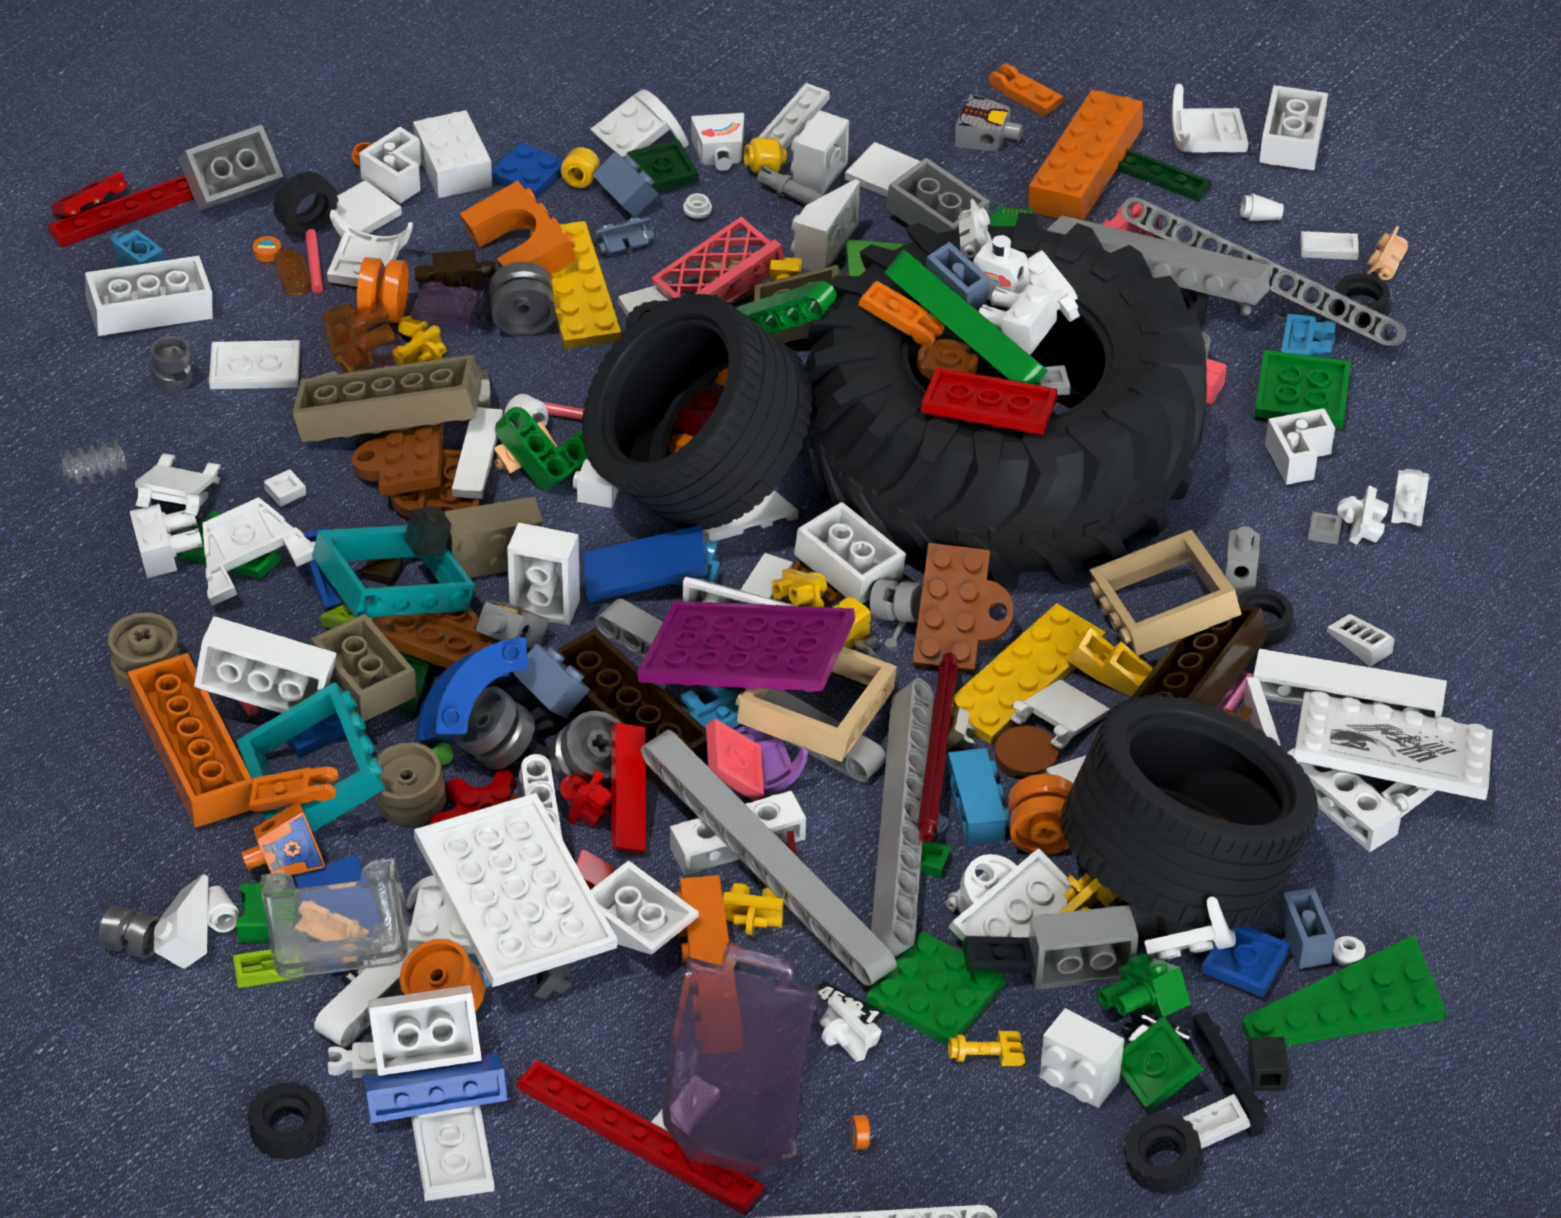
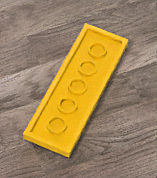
M586 222L561 224L562 233L568 232L574 241L575 248L572 250L576 258L574 262L550 275L556 311L554 317L564 349L615 342L621 338V330ZM530 230V237L534 233L533 230Z
M1056 603L954 695L952 713L959 706L969 711L968 723L977 728L974 735L992 745L999 738L1000 734L1016 723L1010 719V716L1016 712L1013 708L1016 701L1027 700L1057 680H1063L1076 668L1065 657L1078 636L1090 627L1104 639H1106V632Z

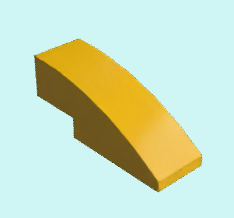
M1091 627L1076 638L1065 659L1092 678L1131 697L1153 669L1124 643L1119 642L1116 646H1113Z

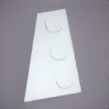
M774 490L769 496L764 498L761 504L754 506L752 511L744 513L743 517L737 520L734 519L733 522L727 525L722 524L721 527L704 530L705 540L714 542L743 534L744 529L760 525L762 528L773 526V521L786 518L788 521L798 519V509Z

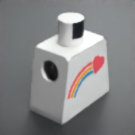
M744 113L691 116V139L702 164L716 165L718 170L725 171L731 168L732 164L742 161Z
M1003 235L994 237L993 241H987L973 261V264L990 278L989 300H991L996 287L1020 294L1030 284L1027 256L1021 251L1010 248L1011 240Z

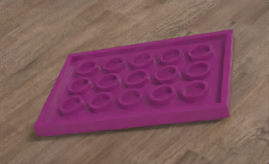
M674 601L637 671L639 682L655 685L682 684L684 686L705 685L717 688L726 686L743 687L745 689L768 688L778 691L785 689L804 690L806 692L823 691L856 619L854 608Z

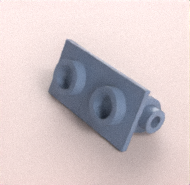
M650 217L643 219L632 218L623 224L615 226L613 224L604 225L599 230H596L593 245H597L600 255L605 254L606 256L626 251L623 241H628L631 250L648 246L650 242L654 241L652 230L647 231L651 219Z

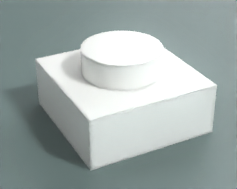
M290 469L264 481L265 491L280 507L306 495V486Z

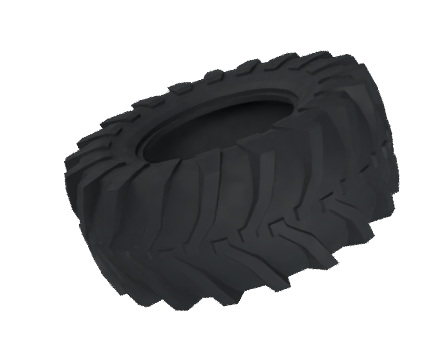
M1019 212L1015 227L987 226L992 241L996 236H1007L1011 240L1010 248L1025 253L1027 259L1042 250L1072 286L1077 295V299L1074 301L1078 305L1077 309L1080 316L1069 322L1063 313L1057 310V321L1030 356L1043 367L1064 365L1070 383V394L1068 395L1079 404L1067 411L1051 416L1043 435L1031 434L1015 429L998 428L988 424L966 422L960 419L944 416L937 417L933 414L922 413V400L931 382V379L922 375L917 368L918 351L922 345L916 343L911 335H907L858 305L860 298L875 281H879L926 309L884 272L903 249L925 267L927 256L948 242L961 252L959 229L936 233L921 223L905 227L912 241L911 243L895 250L872 244L860 251V257L866 270L859 276L835 275L829 284L835 289L837 298L830 306L829 311H826L818 320L814 319L810 323L807 345L812 348L805 367L809 374V382H811L812 402L810 403L812 405V412L809 415L811 419L806 429L807 435L804 440L808 465L822 500L831 499L833 507L843 502L869 525L906 553L905 562L914 555L927 558L928 543L990 550L988 572L1005 589H1018L1019 573L1047 570L1062 584L1077 581L1071 564L1094 556L1106 562H1111L1128 555L1122 541L1133 533L1158 536L1167 527L1168 518L1164 505L1168 500H1183L1192 481L1193 469L1189 465L1202 441L1207 389L1206 348L1196 313H1188L1180 288L1171 276L1153 278L1142 253L1131 245H1127L1112 253L1104 250L1094 230L1079 223H1076L1063 235L1046 231L1035 214ZM975 256L968 259L973 263ZM989 299L986 303H984L989 307H993L1002 311L1008 310L998 306H992L991 300ZM945 324L943 333L938 337L934 336L936 338L935 341L949 339L966 343ZM976 352L978 354V369L975 374L1001 373Z

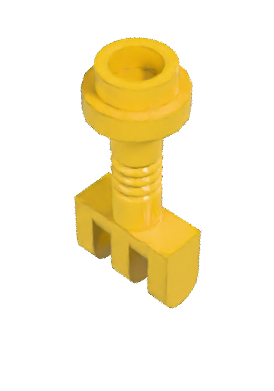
M999 1031L996 1039L997 1042L966 1041L965 1036L960 1034L948 1040L949 1058H955L956 1062H964L966 1055L982 1054L999 1055L1001 1066H1022L1025 1064L1023 1044L1020 1043L1022 1041L1021 1034L1018 1031Z

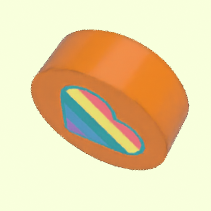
M263 236L256 239L253 243V255L258 261L273 262L280 258L282 254L281 242L275 237Z
M865 1115L851 1116L850 1140L853 1150H867L870 1145V1126Z

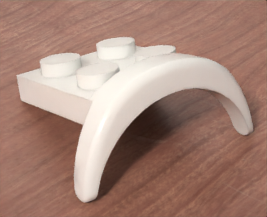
M1182 84L1175 85L1172 102V131L1179 151L1201 153L1247 152L1249 143L1239 108L1183 109Z
M640 90L590 129L593 136L612 153L617 151L623 158L627 156L629 151L650 146L669 130L681 142L684 148L689 145L681 126L673 114L655 95L647 90Z
M331 210V222L342 239L327 272L328 282L358 286L359 272L364 257L381 258L386 267L391 259L396 260L400 249L407 243L413 229V223L409 222L408 227L399 234L375 236L353 228L340 217L336 210Z
M434 875L421 879L412 888L406 904V908L411 909L412 905L416 902L408 936V949H415L420 944L433 939H449L460 944L467 954L474 953Z
M1209 897L1207 899V907L1212 922L1211 926L1144 942L1147 954L1155 955L1157 959L1167 960L1180 957V950L1187 948L1190 949V952L1194 953L1214 949L1213 942H1215L1219 950L1233 947L1236 942L1234 929H1229L1218 900L1215 897Z

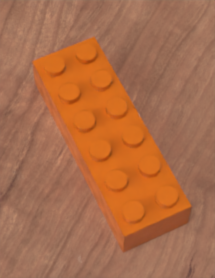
M1090 91L1029 184V207L1033 208L1032 213L1056 219L1063 215L1085 220L1118 168L1119 161L1123 160L1126 150L1130 149L1143 128V101L1103 91Z
M186 653L128 671L127 674L131 700L194 828L250 811L249 803L253 780L208 692L194 687L197 670L189 654Z

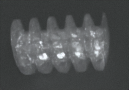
M116 439L110 440L109 448L102 441L98 443L97 451L92 444L86 446V454L80 447L75 448L74 457L69 450H64L62 454L61 466L67 488H70L71 479L73 478L79 486L82 485L83 476L85 475L90 483L94 482L95 473H98L101 479L105 480L107 470H110L112 475L117 477L119 467L123 469L126 475L128 474L124 452Z

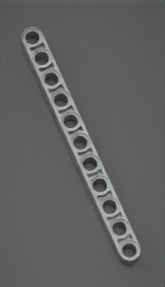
M1131 197L1122 204L1121 212L1125 220L1167 241L1207 250L1209 241L1215 239L1218 243L1217 253L1233 256L1234 253L1240 251L1243 259L1270 265L1269 290L1372 340L1392 347L1400 345L1405 340L1406 329L1404 325L1393 318L1147 200ZM1140 203L1143 209L1140 217L1134 218L1132 209L1136 204ZM1165 215L1168 221L1165 229L1159 230L1157 220ZM1190 227L1193 236L1190 241L1185 243L1182 240V232ZM1287 276H1291L1294 280V285L1289 291H1285L1282 287V282ZM1316 288L1320 296L1317 302L1311 304L1308 300V292ZM1342 300L1345 304V311L1340 316H1336L1333 312V306L1337 301ZM1367 312L1371 317V322L1368 327L1362 328L1359 325V317ZM1389 325H1394L1397 329L1396 337L1388 341L1384 335L1385 329Z
M623 599L615 600L595 618V625L603 636L643 659L663 623L661 620ZM692 685L693 688L705 695L711 693L705 685ZM724 686L729 692L738 689L740 692L742 690L746 691L743 687ZM769 689L762 699L831 726L838 727L840 725L839 721L784 690ZM863 735L859 737L842 762L807 749L808 754L858 782L867 781L886 762V754L882 747Z
M916 678L892 696L871 931L892 952L894 958L914 945L922 854V841L919 839L917 827L934 701L931 687L919 678Z
M666 730L641 747V754L646 764L778 898L784 899V904L860 982L866 986H871L896 968V960L884 943L674 732Z

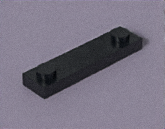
M1207 1011L1194 1015L1191 1037L1225 1096L1229 1097L1235 1094L1250 1122V1127L1245 1129L1250 1138L1263 1134L1264 1122L1268 1116L1265 1103L1262 1099H1257L1225 1044L1220 1026L1217 1023H1213Z

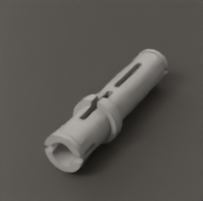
M767 166L760 170L757 177L759 183L778 191V195L791 197L804 205H808L824 196L794 181L792 176L779 174Z

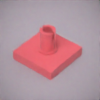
M717 719L710 721L706 724L708 767L725 785L753 801L759 800L764 796L761 745Z

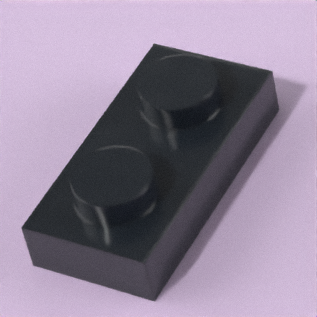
M965 936L962 941L967 972L1031 973L1034 968L1029 937Z

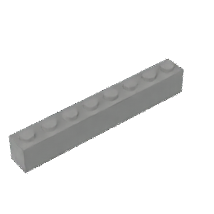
M1063 215L1047 229V231L1065 235L1076 223L1091 227L1104 250L1112 253L1127 245H1131L1142 253L1153 278L1171 276L1181 288L1255 305L1269 291L1270 265Z

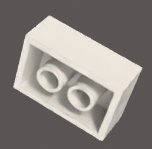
M1273 85L1262 136L1259 162L1315 170L1325 120L1328 93Z
M467 111L453 112L413 122L414 136L420 139L421 162L438 198L492 187L491 159Z
M843 502L797 530L794 555L812 570L822 574L826 581L845 597L852 596L863 604L870 600L873 585L877 580L897 582L902 580L906 553L869 525Z
M518 522L507 548L509 603L550 619L549 622L569 626L580 601L578 534Z
M471 985L368 1000L378 1076L482 1061Z

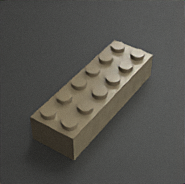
M473 355L301 379L292 414L302 442H320L336 437L348 438L364 433L377 434L385 430H404L413 426L437 425L441 422L455 420L466 421L470 418H476L482 383Z

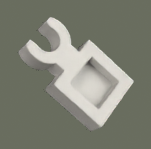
M374 1042L352 1043V1051H346L344 1048L337 1046L328 1048L329 1060H339L338 1062H328V1072L330 1075H341L348 1070H352L353 1078H362V1075L378 1073Z

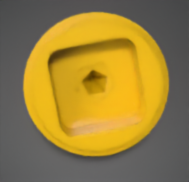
M404 316L399 319L398 331L409 338H412L419 331L424 332L428 329V322L423 318Z

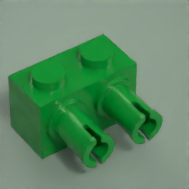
M1139 954L1130 958L1129 963L1118 968L1121 977L1119 981L1097 990V998L1104 1009H1110L1115 1005L1119 1014L1123 1016L1136 1009H1143L1157 1016L1165 1017L1191 1004L1181 968L1164 960L1150 957L1147 954Z

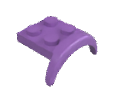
M748 726L734 729L761 745L764 796L787 788L800 776L807 760L808 751L806 747L800 748L798 756L791 763L782 739ZM727 786L738 798L750 799Z

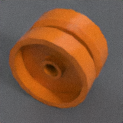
M364 257L357 286V314L359 320L376 321L381 313L385 323L399 324V319L405 316L408 300L409 269L407 261L391 259L385 267L381 258Z
M1052 774L1031 775L1018 781L1010 789L1007 797L1010 835L1012 842L1019 849L1032 854L1039 848L1045 855L1058 854L1070 849L1061 826V810L1073 785L1070 780Z
M433 939L420 944L407 956L402 964L399 977L401 990L405 995L471 985L475 1012L484 1000L486 984L483 973L460 944L449 939Z

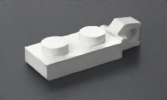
M1042 250L1029 257L1027 261L1030 284L1057 292V310H1060L1069 322L1079 317L1078 305L1074 301L1077 299V295Z

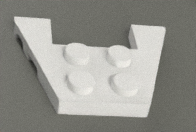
M259 497L203 522L204 552L207 564L206 578L208 581L207 596L212 606L237 595L227 571L283 545L286 546L297 567L314 559L312 554L315 542H310L305 538L299 529L289 525L283 516Z

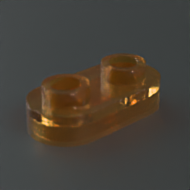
M292 249L279 252L274 258L275 271L283 290L290 295H301L309 291L311 288L310 273L301 253Z

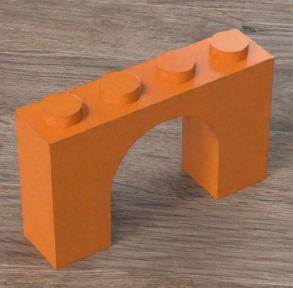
M518 180L459 213L467 234L479 248L514 230L528 229L534 231L526 242L497 258L500 268L510 263L529 262L541 266L551 275L576 260L572 250L575 248V244L569 233H562V228L556 218L550 219L542 202L537 204L531 189H524Z

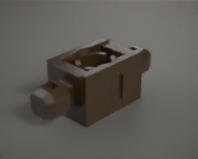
M475 250L432 253L433 266H428L427 264L414 268L415 281L419 283L434 281L435 293L478 290V277H482V279L491 278L496 273L495 262L487 260L476 262Z

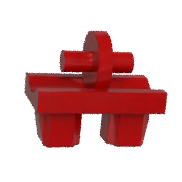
M599 770L593 773L588 784L582 777L577 775L565 777L560 784L562 797L569 802H573L567 820L573 825L582 819L594 828L606 815L607 810L605 807L610 802L613 793L601 785L604 774Z

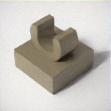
M960 706L951 715L947 751L955 744L964 750H967L974 744V740L970 737L977 731V728L968 723L970 712Z

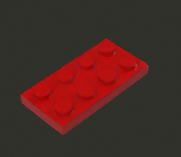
M937 367L922 400L921 412L933 414L937 417H950L966 422H977L993 425L998 428H1009L1043 435L1057 400L1058 389Z

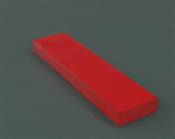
M615 723L611 726V792L613 793L611 798V850L638 854L646 851V762L640 750L645 745V727Z

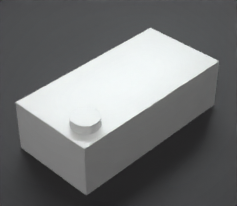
M199 256L85 272L86 301L98 336L213 319L212 290Z
M214 616L202 640L194 687L283 713L330 685L337 653Z

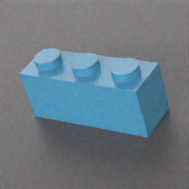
M986 748L948 752L947 776L966 845L1005 841L1006 827H1009L1010 816L1008 808H1003L1002 805L1004 802L1002 785L996 784L995 781L997 779L995 761L989 760Z

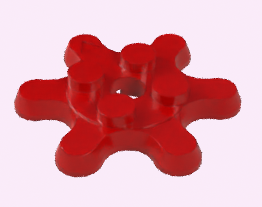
M500 770L495 774L492 783L478 788L468 785L460 778L451 779L446 785V797L453 801L456 807L447 812L436 813L433 815L429 825L521 798L512 793L516 787L514 775L508 770Z

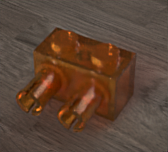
M347 301L322 313L331 355L346 373L355 372L373 363L372 350L395 340L393 331L388 323H384L382 326L368 332L369 328L390 319L389 313L382 302L359 313Z

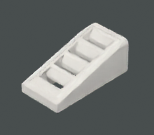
M1351 614L1327 627V632L1369 667L1393 653L1395 639L1391 635ZM1350 626L1349 629L1343 630L1345 627Z

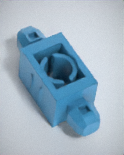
M137 229L127 235L122 232H115L110 236L111 246L115 249L116 264L120 267L165 261L164 250Z

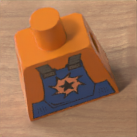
M300 802L294 803L256 826L254 832L259 845L241 852L248 870L267 863L270 873L275 879L326 867Z

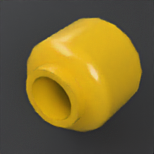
M756 137L751 140L750 144L745 146V166L749 167L755 174H759L764 166L778 172L781 164L786 163V149L782 148L780 141L776 138Z
M577 147L571 150L563 160L560 168L561 176L568 185L574 188L587 187L594 181L595 177L593 174L600 167V161L592 150L585 147Z

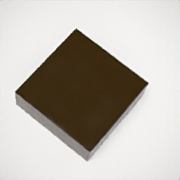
M403 558L368 560L362 569V576L369 580L391 585L403 566Z

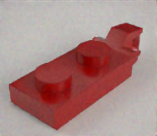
M115 172L52 203L50 208L54 215H65L67 218L82 211L80 207L86 204L91 206L105 199L103 195L106 193L119 194L128 185L122 172Z

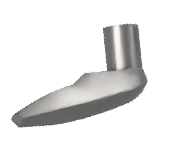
M871 635L864 641L854 640L857 652L881 660L880 656L873 650L879 645V639L876 636Z

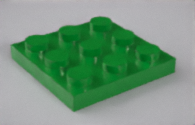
M1264 350L1254 417L1270 419L1324 408L1334 427L1342 429L1351 361Z
M922 931L915 939L914 945L904 951L896 960V968L879 979L867 993L866 1003L886 1012V1014L948 1047L949 1038H955L957 1034L963 1035L1006 985V975L999 972H967L963 952Z

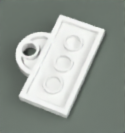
M1039 848L1018 866L1003 856L993 854L980 856L969 864L961 877V894L969 908L953 920L949 928L961 941L964 940L965 936L1029 937L1031 916L1061 913L1060 910L1069 903L1063 894L1072 885L1066 880L1067 877ZM981 869L987 872L990 881L980 880L976 876L975 870Z

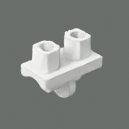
M1414 469L1398 471L1391 518L1392 523L1405 522L1422 526L1429 474Z
M1368 486L1364 499L1357 500L1355 496H1350L1349 498L1342 499L1338 504V515L1343 517L1345 522L1352 523L1349 541L1356 545L1362 537L1376 543L1384 532L1385 524L1380 522L1387 513L1388 504L1376 499L1377 489L1372 486Z
M838 996L830 997L827 1002L828 1010L819 1022L824 1028L822 1040L829 1046L839 1043L856 1062L864 1060L868 1049L877 1045L881 1029L875 1023L865 1025L860 1020V1008L853 1001L844 1004Z

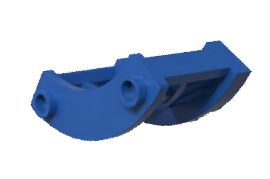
M525 637L512 638L491 644L462 657L442 672L433 683L426 700L422 703L416 727V741H448L456 735L466 734L471 709L482 690L497 678L509 677V672L527 669V639Z

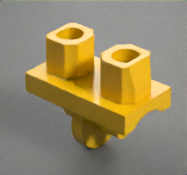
M433 325L424 332H417L413 335L411 342L405 346L399 345L392 350L395 364L404 365L442 359V355L447 352V348L441 340L439 326Z
M787 568L782 570L781 579L772 581L774 599L787 600L797 606L824 607L821 597L827 590V582L822 574L818 572L805 573Z
M1088 873L1078 881L1072 875H1069L1066 880L1072 887L1063 894L1069 903L1060 912L1090 910L1098 901L1106 908L1117 906L1122 901V898L1110 892L1108 887L1102 886L1097 878L1093 880Z
M734 883L730 892H724L723 903L726 921H733L734 924L746 925V935L753 936L755 927H782L784 899L778 898L768 887L763 889L762 896L750 895V887L740 883Z

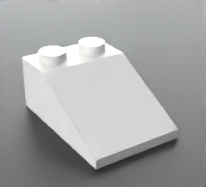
M853 180L809 203L800 215L795 216L792 223V231L795 234L791 253H794V258H802L803 269L815 271L831 267L846 244V239L850 238L858 226L859 180Z
M627 861L591 890L618 939L617 944L648 954L656 952L699 917V912L630 861Z

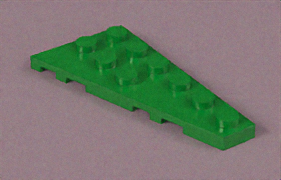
M1413 935L1242 1017L1241 1027L1248 1045L1252 1037L1269 1036L1285 1037L1286 1046L1445 1020L1446 1009L1416 938Z

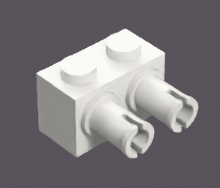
M1031 284L1020 294L996 287L991 297V305L1008 310L1002 311L985 304L979 309V313L1031 355L1057 321V292Z
M156 504L148 508L144 507L129 511L147 578L177 571L174 557H177L176 553L203 547L198 528L171 536V532L197 527L195 516L184 514L185 510L166 515L165 512L161 511L160 504Z

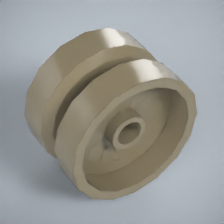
M145 612L126 616L114 624L108 634L112 675L116 682L127 690H130L128 671L180 656L177 629L169 619L159 614Z
M414 742L399 743L385 749L376 757L384 770L380 775L386 789L374 796L380 814L390 823L400 826H418L430 821L433 815L441 812L446 803L447 790L443 779L441 763L434 751L425 745Z

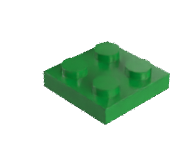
M1163 1016L1123 1048L1120 1073L1149 1112H1152L1204 1069L1170 1022Z

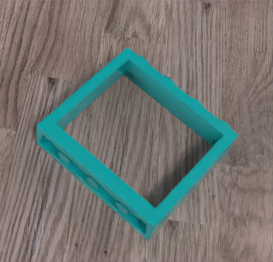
M408 525L318 530L312 557L355 618L363 614L371 618L468 611L475 584L447 547L445 548L444 556H415L404 540ZM420 557L440 584L365 588L346 561ZM365 596H372V598L365 599Z
M333 682L237 740L252 780L253 778L272 775L265 754L337 712L359 771L333 786L336 789L335 798L323 802L313 800L301 805L312 832L386 789L380 775L384 770L375 757L373 758L372 755L375 752V747L366 734L364 735L363 730L366 729V725L359 713L354 710L357 707V702L352 698L349 690L343 691L336 682ZM285 808L263 811L265 819L268 820Z

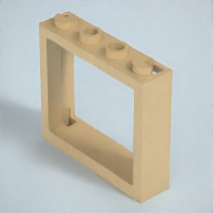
M1192 529L1090 570L1093 582L1089 583V588L1093 593L1094 600L1099 599L1104 615H1109L1114 630H1119L1123 643L1125 645L1130 644L1137 656L1241 615L1235 589ZM1190 562L1211 594L1135 623L1115 591Z
M842 647L831 672L868 686L838 727L762 700L769 691L768 688L746 689V691L742 690L739 693L735 704L739 706L737 723L795 745L806 747L811 751L842 762L893 692L897 666L847 647Z

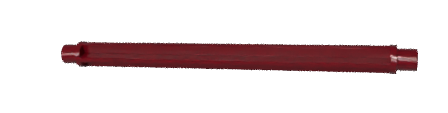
M950 652L943 655L938 670L937 691L935 693L917 827L919 839L923 842L933 840L938 823L939 801L941 799L958 669L957 657Z

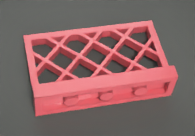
M741 216L651 277L652 283L670 299L681 297L682 292H697L695 294H709L731 303L770 276L771 260L785 261L782 245L778 241L767 239ZM741 228L747 232L746 238H732V234ZM715 246H725L724 253H709V251ZM730 246H745L744 253H729ZM750 246H763L755 253H749ZM693 261H702L701 268H687V265ZM722 261L721 268H707V262ZM728 261H742L733 268H726ZM700 276L698 284H684L685 277ZM705 276H720L713 282L704 284ZM669 277H679L678 284H666L664 281Z

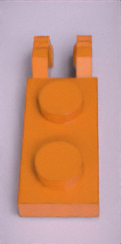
M1007 63L999 67V72L993 71L988 75V81L991 86L1003 92V95L1044 117L1063 104V96L1022 73L1019 74L1014 66H1010Z
M875 281L860 298L858 304L907 335H911L913 340L922 346L927 343L928 346L933 345L936 339L934 336H940L945 328L944 324L929 314L926 309L879 281Z
M328 766L313 769L308 767L253 778L249 808L256 813L291 806L297 802L303 804L313 800L320 802L331 800L336 796V789L328 783L336 782L338 771Z

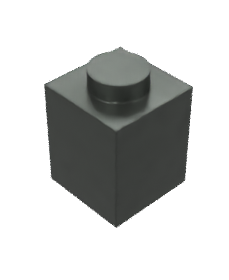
M433 506L412 508L404 540L415 556H444L452 524L441 508Z
M1263 1036L1250 1038L1247 1061L1252 1090L1286 1091L1289 1064L1285 1037Z

